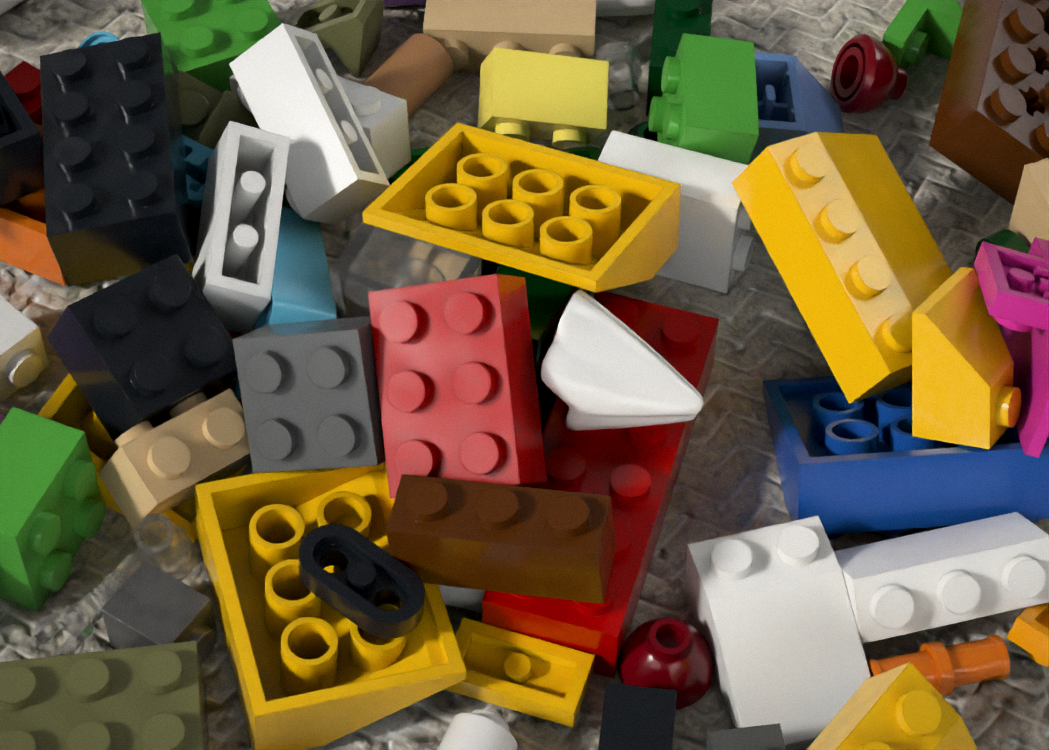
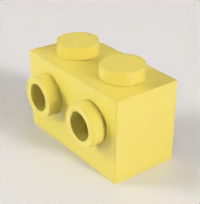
M495 47L481 63L478 128L527 142L530 141V138L552 140V146L559 149L587 146V144L593 142L606 130L609 61Z

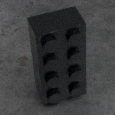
M161 32L128 37L118 41L77 49H67L40 56L46 237L67 286L70 287L135 274L176 253L184 264L194 262L178 83Z

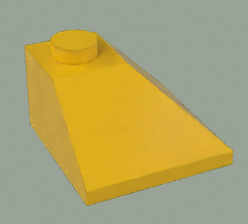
M960 267L912 312V437L990 449L1009 427L1013 428L1017 423L1021 410V391L1018 387H1013L1014 362L997 322L988 313L974 268Z

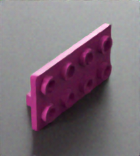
M1035 237L1028 254L982 241L974 262V268L988 313L1000 324L999 329L1014 362L1013 387H1018L1021 391V410L1015 426L1024 455L1039 458L1045 442L1049 438V241Z

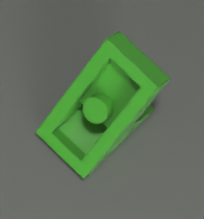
M907 0L883 34L882 43L894 55L897 66H901L905 70L910 64L918 66L925 52L950 61L963 10L957 0Z

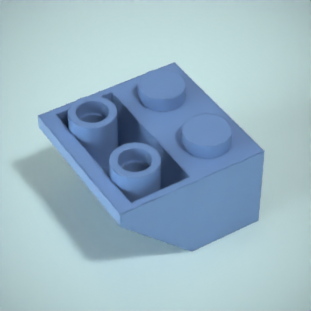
M755 52L759 137L748 165L769 145L813 132L844 133L840 105L795 55Z

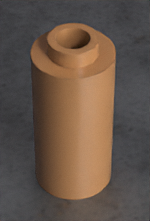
M415 33L362 85L375 87L382 92L406 100L409 120L452 76L454 71L453 61L447 50L436 39L423 33Z

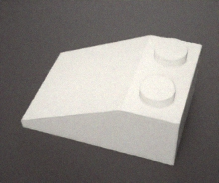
M819 516L687 544L684 593L697 628L705 637L711 649L714 673L734 727L744 728L780 723L786 750H798L809 747L865 680L871 678L843 572Z

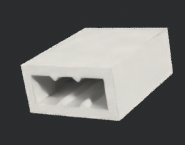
M612 130L599 156V162L681 184L678 248L656 275L727 294L735 271L746 272L755 242L754 237L746 235V230L751 231L754 224L732 185V182L748 165Z

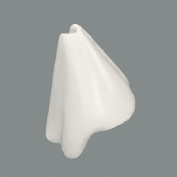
M577 290L572 295L560 318L553 342L541 365L542 381L569 406L564 421L565 427L573 431L671 424L694 420L703 405V397L696 388L640 336L583 290Z

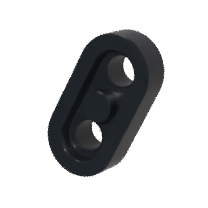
M339 524L324 525L312 530L304 537L299 547L298 572L301 582L310 592L361 629L379 638L391 639L402 637L419 625L424 611L425 588L421 578L412 569L348 526ZM339 566L344 570L339 573H329L324 568ZM383 604H391L396 606L398 610L387 611L377 607Z

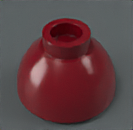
M866 34L855 35L844 44L835 59L831 74L832 97L840 105V110L843 113L860 114L873 111L884 105L888 99H899L904 93L907 84L905 68L897 66L896 59L888 47L878 39Z
M655 618L639 625L625 640L619 656L618 674L623 685L677 690V710L696 703L706 694L713 681L714 661L708 642L693 625L676 618Z

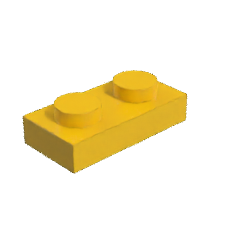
M462 618L455 637L467 671L466 679L444 690L572 728L574 727L594 672L595 655Z

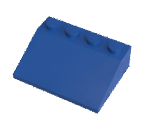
M835 376L763 380V396L787 511L792 521L819 516L829 540L838 538L844 533L875 531L884 535H898L911 528L939 526L943 528L1012 512H1018L1033 524L1038 522L1039 519H1049V438H1047L1039 458L1024 455L1016 426L1013 428L1009 427L990 449L912 437V381L849 404Z

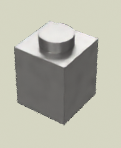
M146 560L101 609L110 645L115 649L197 641L201 663H203L211 654L218 636L211 599Z

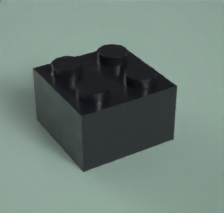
M177 253L68 305L47 336V339L113 442L121 434L146 420L150 421L153 428L172 419L169 412L179 403L197 393L203 392L207 399L223 392L238 375L233 339Z

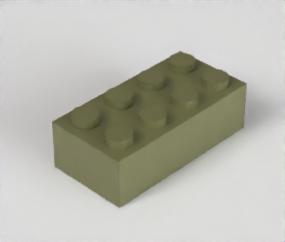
M197 641L0 662V750H209L206 682Z

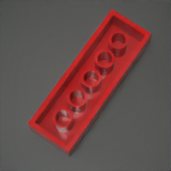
M605 291L594 293L593 298L640 336L693 385L702 397L704 396L714 364L719 325L718 318ZM557 396L543 433L547 482L525 484L524 487L611 496L616 550L604 604L486 590L482 600V623L595 655L593 673L614 678L618 668L621 648L627 639L697 415L694 420L687 422L619 429L573 431L567 429L564 424L569 406Z

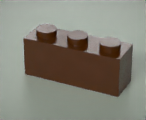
M402 474L386 528L391 556L412 569L421 578L423 583L604 604L616 550L611 496Z

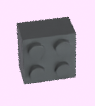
M370 316L269 324L233 339L253 473L378 466L386 461Z

